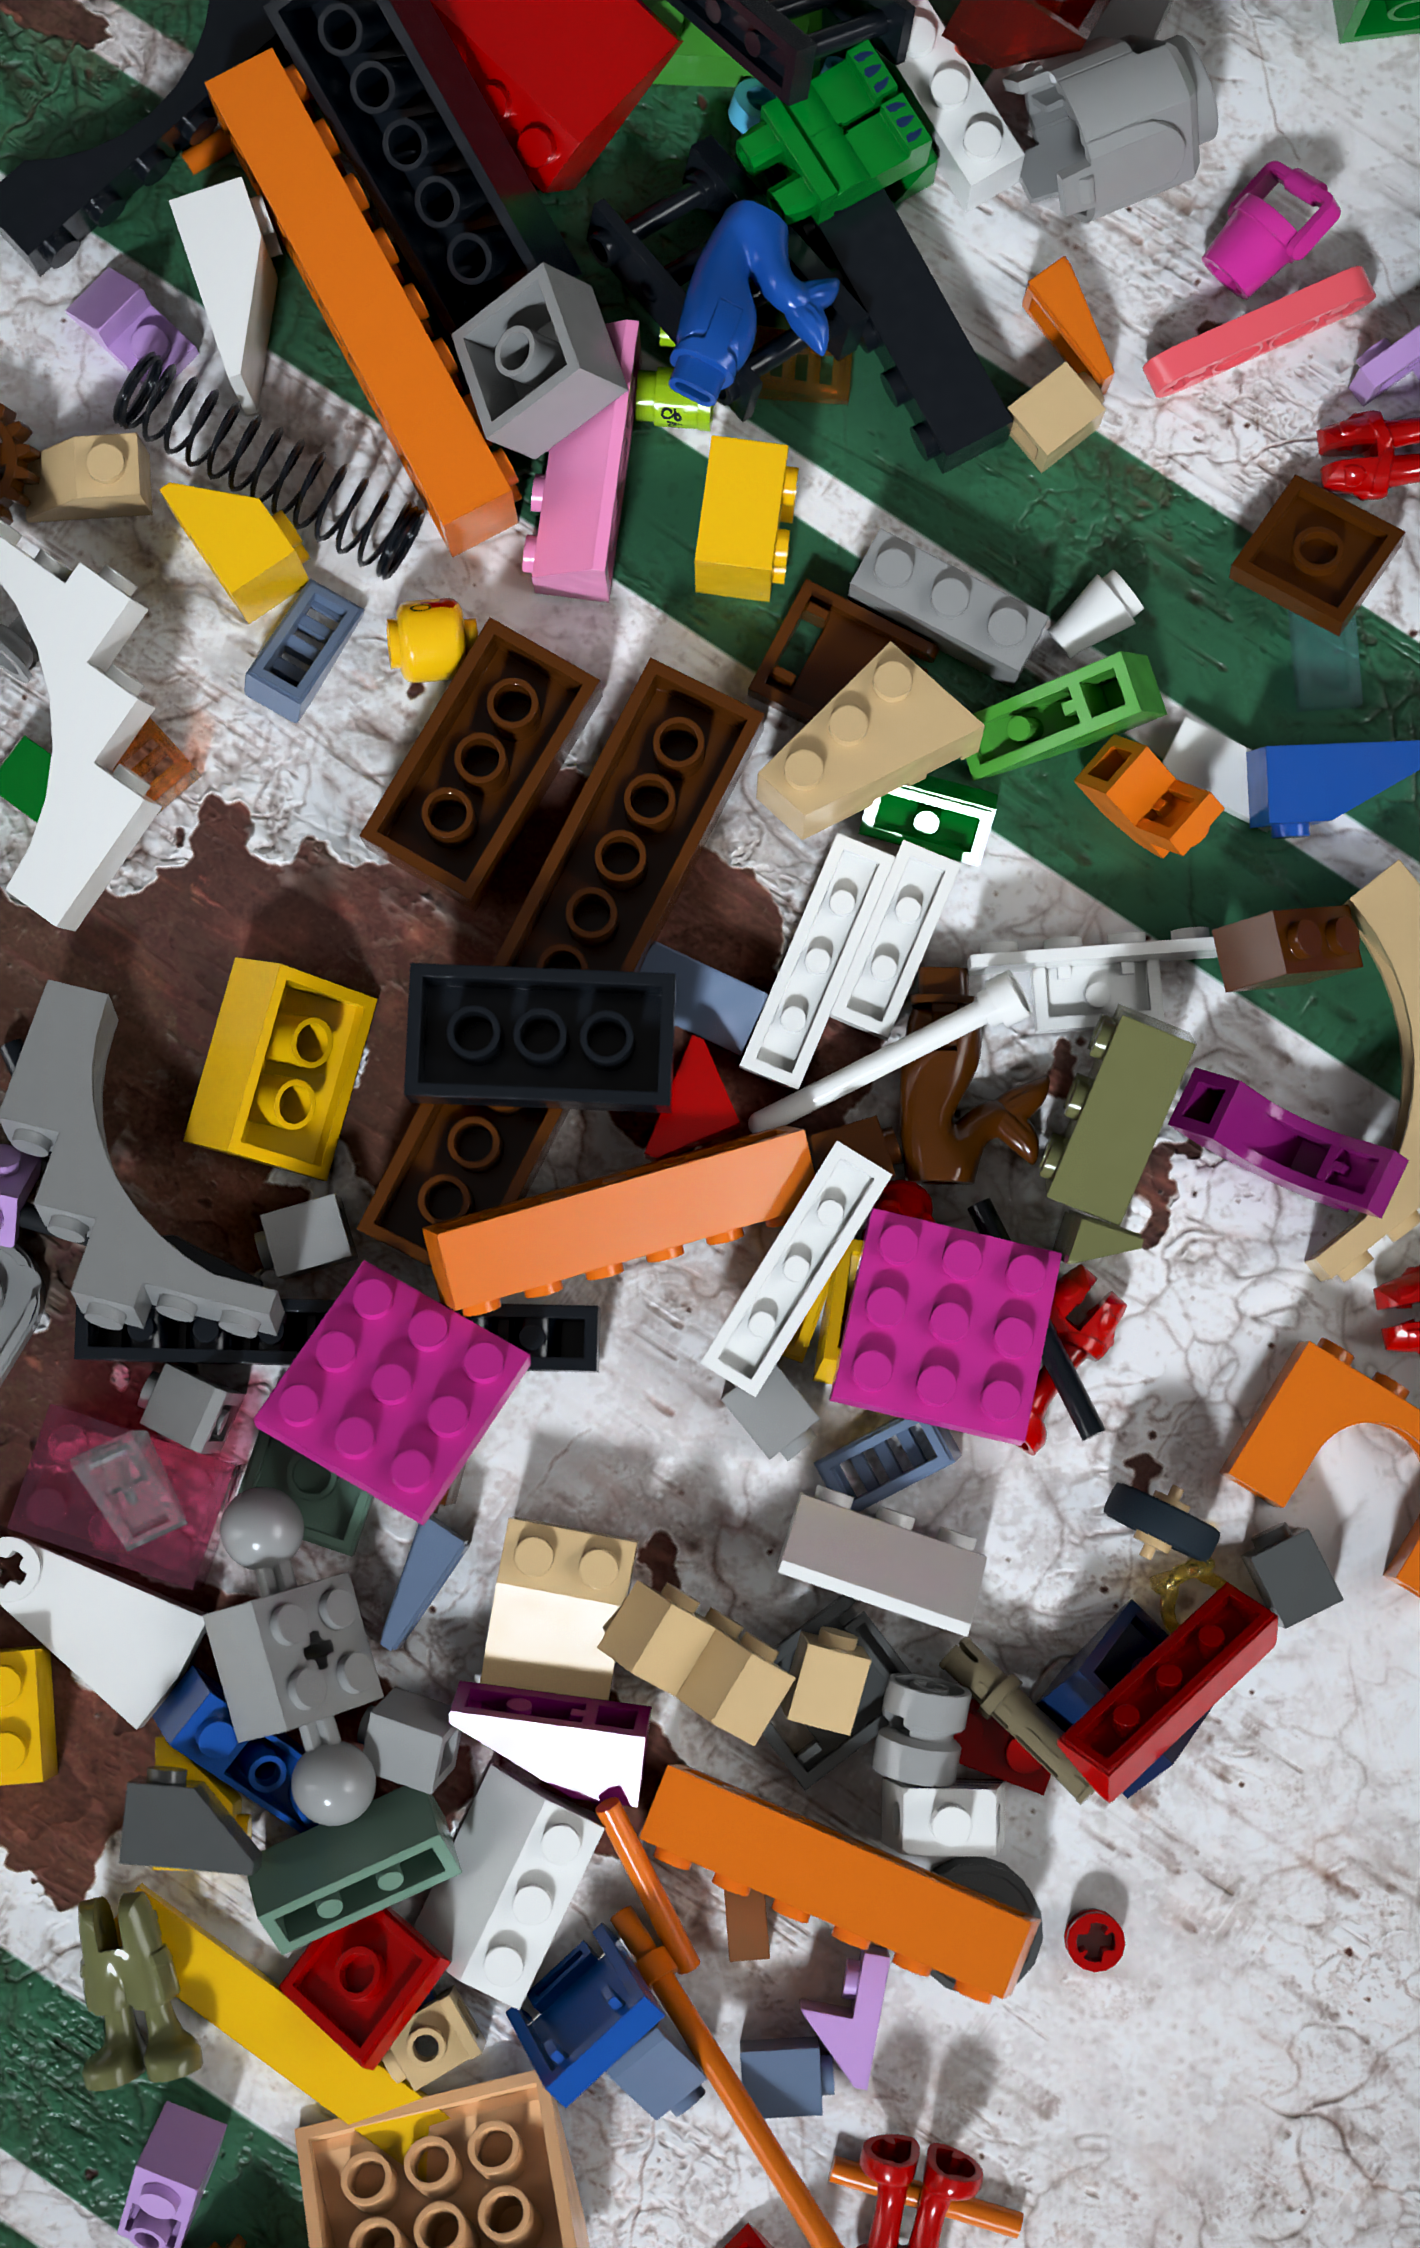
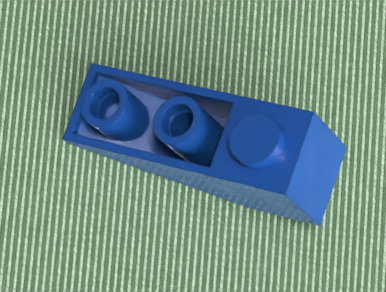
M192 1665L152 1716L167 1743L298 1832L302 1833L320 1825L307 1818L300 1811L292 1794V1774L298 1760L305 1753V1749L284 1732L238 1743L222 1685Z

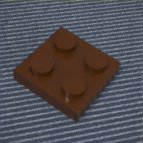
M1295 474L1232 563L1229 579L1339 637L1402 546L1406 531Z

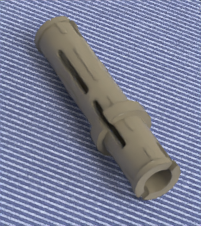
M965 1636L960 1640L959 1646L956 1644L938 1666L945 1670L960 1685L971 1691L972 1697L980 1704L977 1711L986 1720L993 1717L1082 1805L1095 1790L1057 1746V1739L1065 1732L1020 1689L1023 1682L1014 1673L1007 1676L972 1642L969 1636Z

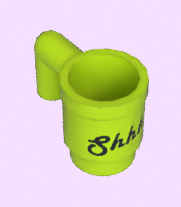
M660 327V346L675 347V343ZM658 366L657 371H638L635 402L636 421L654 422L656 427L711 431L714 406L700 405L672 390L669 386V380L674 367Z

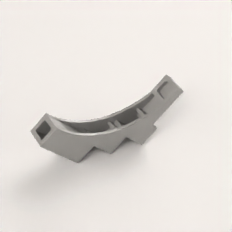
M48 979L0 1108V1124L12 1146L19 1151L37 1157H46L49 1152H52L34 1200V1205L47 1230L54 1236L70 1242L82 1243L86 1237H89L71 1288V1293L81 1313L85 1314L84 1318L92 1324L110 1330H121L124 1324L144 1329L151 1306L155 1305V1309L160 1314L174 1320L192 1322L194 1317L198 1316L218 1321V1325L223 1330L237 1336L254 1338L258 1332L277 1336L285 1313L277 1290L214 1275L185 1257L160 1236L139 1213L120 1185L108 1153L103 1124V1085L106 1062L119 1019L109 994Z

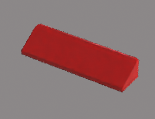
M1226 1582L1057 1739V1746L1097 1794L1108 1803L1113 1802L1274 1648L1277 1642L1279 1616L1229 1582Z

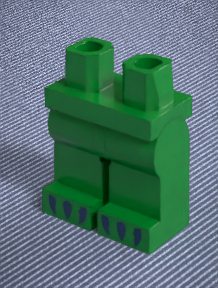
M869 39L848 50L845 60L811 80L808 99L787 106L776 97L762 105L760 122L752 126L736 141V154L748 174L752 177L779 163L787 178L767 190L766 199L771 210L778 214L787 225L805 219L810 215L819 225L833 217L834 212L843 210L927 165L933 139L903 92L896 96L898 85Z

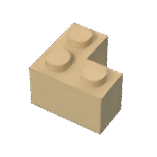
M637 1580L597 1648L630 1673L675 1696L713 1725L755 1746L795 1680L794 1676L774 1663L780 1652L747 1631L742 1639H739L738 1637L744 1627L712 1607L705 1617L696 1613L695 1611L700 1602L670 1583H666L660 1593Z

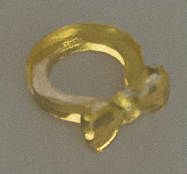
M1212 1557L1207 1562H1200L1189 1558L1185 1563L1174 1566L1172 1570L1149 1577L1151 1589L1161 1595L1160 1614L1162 1623L1170 1634L1180 1626L1175 1615L1180 1584L1189 1579L1197 1578L1200 1582L1210 1585L1217 1591L1227 1582L1212 1571L1215 1568V1560Z

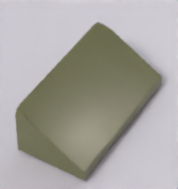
M1069 1210V1213L1065 1212L1052 1251L1062 1253V1262L1074 1264L1141 1249L1144 1239L1141 1238L1142 1234Z

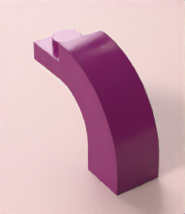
M1196 1067L1168 1122L1169 1126L1195 1143L1276 1185L1347 1213L1350 1209L1380 1219H1382L1409 1162L1407 1158L1395 1150L1334 1132L1303 1119L1271 1102L1240 1080Z

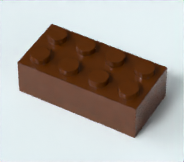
M489 617L360 833L359 837L365 847L476 912L601 701L603 694L600 679Z

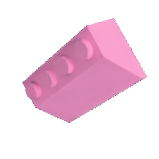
M628 319L605 325L629 390L549 449L546 475L535 473L531 511L541 513L538 535L527 534L522 571L532 573L534 591L537 594L607 603L610 600L635 417L637 376L642 366L639 321Z

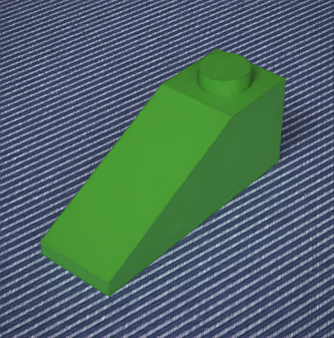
M1120 651L973 713L985 725L979 752L967 757L966 761L973 781H980L1109 739L1114 734L1119 735L1167 715L1148 656Z

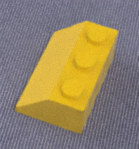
M235 957L183 1141L232 1157L327 1181L378 999L280 963Z

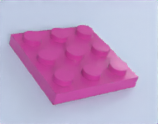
M872 1208L867 1220L829 1401L1021 1446L1026 1440L1062 1253Z
M363 1260L253 1419L256 1428L424 1526L530 1367L531 1358L530 1354Z

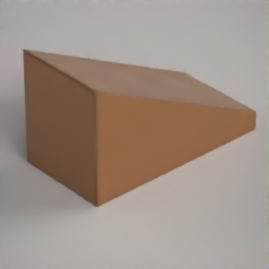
M724 1889L729 1962L770 1959L765 1894L751 1889L748 1897Z

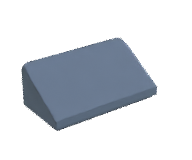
M653 941L639 972L676 973L675 1026L741 1056L768 999V994L659 942Z

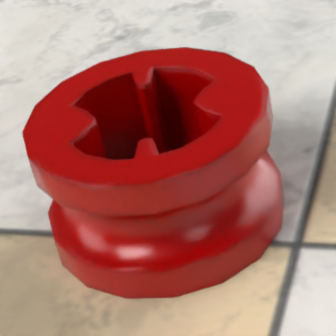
M1091 1908L1081 1910L1072 1916L1066 1924L1064 1943L1070 1957L1082 1969L1091 1972H1101L1112 1968L1121 1959L1125 1948V1937L1115 1918L1106 1911ZM1091 1923L1104 1924L1101 1927V1931L1105 1935L1111 1933L1112 1936L1110 1946H1100L1098 1957L1085 1956L1088 1950L1084 1945L1077 1948L1078 1935L1089 1934Z

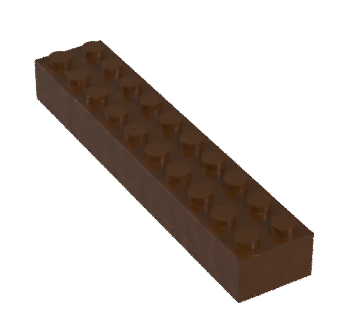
M650 657L492 966L639 972L653 941H656L764 731L765 714ZM421 1103L356 1229L431 1267L422 1227L525 1199L570 1109Z

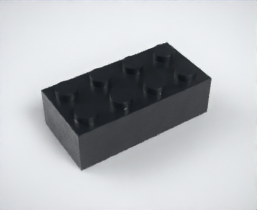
M410 963L404 1096L411 1103L671 1113L677 992L676 973Z

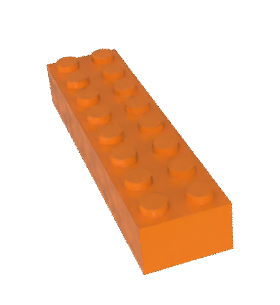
M270 48L204 82L221 129L257 196L262 194L274 228L452 558L518 524L515 503L522 499L516 485L519 482L518 477L502 448L493 452L490 451L489 447L493 443L486 440L471 393L461 397L460 392L463 391V387L456 374L459 372V369L445 341L440 337L431 342L430 339L434 337V334L427 321V318H429L428 311L412 282L403 287L401 286L405 281L397 265L400 261L384 229L381 227L376 230L367 210L370 208L368 200L353 173L346 174L338 156L340 150L325 120L323 118L317 120L308 101L311 99V96L296 66L292 63L283 68L273 48Z

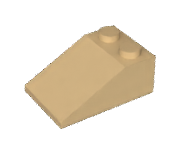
M515 1516L508 1519L496 1581L480 1683L609 1701L616 1662L600 1651L597 1646L629 1595L639 1540Z

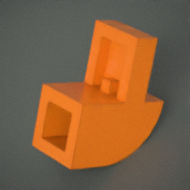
M1116 734L1107 741L1073 780L1111 822L1140 846L1163 859L1170 851L1184 856L1191 847L1197 845L1206 837L1210 825L1225 809L1210 791L1177 780L1148 746Z

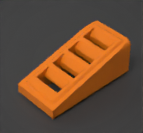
M1063 256L1028 281L1022 307L1065 362L1067 361L1077 375L1080 372L1087 373L1096 382L1104 395L1108 391L1115 372L1072 265L1067 257Z

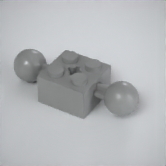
M271 1487L250 1488L238 1494L226 1507L221 1519L220 1536L226 1552L235 1562L245 1568L255 1570L262 1597L202 1615L237 1742L241 1743L299 1727L305 1753L298 1760L292 1774L291 1787L295 1803L307 1818L318 1824L326 1826L348 1824L360 1817L371 1804L376 1789V1776L373 1765L366 1754L355 1745L341 1741L334 1715L384 1698L350 1574L345 1572L297 1586L290 1560L299 1550L304 1537V1520L301 1510L289 1495Z

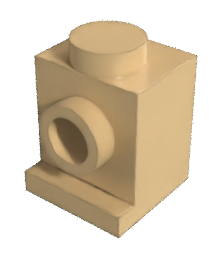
M453 1985L439 1993L434 2000L417 2009L384 2055L382 2061L396 2083L408 2079L415 2092L465 2061L472 2060L482 2054L487 2041L457 1988ZM421 2035L434 2037L438 2042L439 2051L430 2057L422 2056L415 2048L416 2038Z

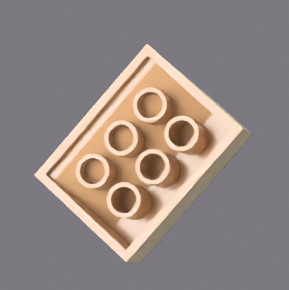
M535 2070L426 2096L350 2125L337 2118L294 2129L309 2248H590L584 2212L557 2101L545 2090ZM436 2109L442 2110L451 2118L429 2126L428 2136L417 2140L407 2151L404 2166L353 2129ZM428 2151L425 2182L419 2178L418 2164L422 2157L421 2155Z

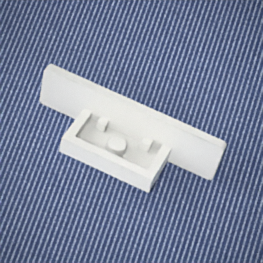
M1188 927L1172 930L1171 940L1147 942L1145 932L1111 934L1107 936L1108 944L1082 946V937L1078 936L1056 937L1044 940V949L1019 951L1018 942L1016 941L990 942L981 944L980 954L970 955L966 965L969 976L1001 974L1006 970H1010L1012 973L1030 971L1035 1034L1094 1030L1101 1014L1113 1017L1118 1004L1165 1022L1160 962L1216 958L1218 956L1214 939L1210 937L1208 927Z

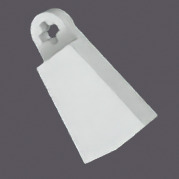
M8 1536L0 1538V1557L10 1558L18 1552L23 1557L19 1567L26 1573L23 1582L12 1580L5 1586L0 1583V1605L136 1730L145 1726L185 1675L207 1632L202 1616L207 1613L70 1554H60L24 1537Z

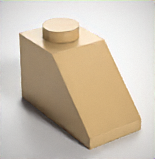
M138 433L74 436L40 451L41 458L28 463V470L40 477L39 484L24 485L25 495L31 502L28 508L25 507L28 523L153 515L150 454Z

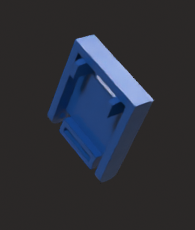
M601 1923L592 1931L605 1953L602 1958L583 1940L528 1991L527 1996L532 2006L541 2014L538 2018L533 2020L531 2015L522 2007L520 2010L511 2007L506 2011V2015L545 2090L565 2108L577 2099L665 2016L625 1947L604 1923Z

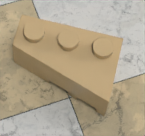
M890 641L758 772L756 799L801 840H804L872 806L874 800L906 784L910 787L926 779L928 773L958 758L963 760L979 752L985 725Z

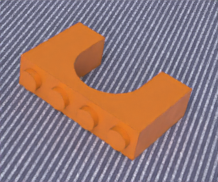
M1321 1338L1317 1345L1311 1341L1298 1342L1219 1473L1271 1506L1284 1508L1321 1447L1334 1434L1349 1426L1359 1423H1372L1395 1432L1409 1444L1420 1462V1409L1405 1401L1410 1391L1395 1380L1379 1372H1376L1373 1378L1370 1379L1352 1368L1350 1365L1355 1357L1337 1344L1325 1338ZM1420 1514L1383 1576L1420 1598Z

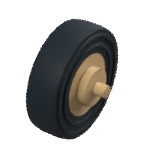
M1117 1483L1112 1489L1103 1510L1108 1517L1136 1531L1133 1538L1144 1543L1139 1555L1148 1560L1152 1559L1156 1549L1165 1554H1169L1170 1550L1173 1549L1197 1561L1207 1562L1212 1556L1221 1534L1213 1526L1188 1513L1191 1507L1180 1502L1184 1490L1175 1485H1172L1168 1495L1155 1490L1152 1496L1127 1484Z

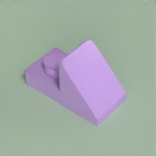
M110 267L65 310L69 317L129 373L145 354L155 352L156 356L161 355L163 361L161 375L169 365H176L175 379L199 355L196 346L151 305L144 289L140 285ZM149 369L140 380V383L142 385L147 377Z
M871 1944L868 1950L861 1949L859 1960L848 1958L846 1962L841 1998L852 2000L850 2008L807 1999L799 2000L803 2015L854 2088L864 2090L868 2089L891 1958L887 1948Z

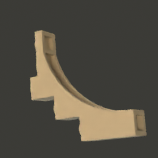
M1399 859L1343 905L1350 906L1352 919L1358 928L1360 938L1381 974L1392 1004L1399 1034L1402 1073L1400 1105L1395 1134L1390 1149L1400 1153L1409 1162L1382 1219L1359 1212L1352 1224L1304 1262L1320 1282L1332 1279L1336 1275L1343 1282H1346L1373 1261L1374 1258L1368 1252V1249L1386 1234L1392 1242H1395L1420 1223V1214L1417 1211L1420 1208V884Z

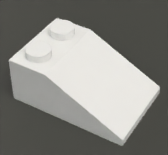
M241 176L171 199L169 203L227 376L245 415L249 416L258 413L278 277L271 258L281 255L282 251L262 194L250 198Z

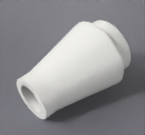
M1113 569L1103 578L1096 574L1062 617L1047 631L1069 659H1072L1079 652L1136 624L1133 617L1140 613L1144 607L1123 578Z

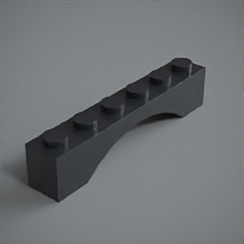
M209 0L205 27L193 59L175 88L151 114L122 135L90 150L53 159L23 161L0 182V235L40 277L51 267L57 269L68 263L79 250L81 240L97 226L106 227L114 222L125 209L126 200L143 185L151 186L160 181L169 171L174 157L189 144H200L212 134L218 124V118L204 82L270 48H273L280 63L287 64L293 61L263 9V6L271 0Z

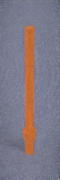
M632 1906L621 1909L610 1918V1921L634 1958L635 1966L649 1989H653L811 2247L844 2248L676 1978L675 1973L679 1968L665 1946L657 1947Z

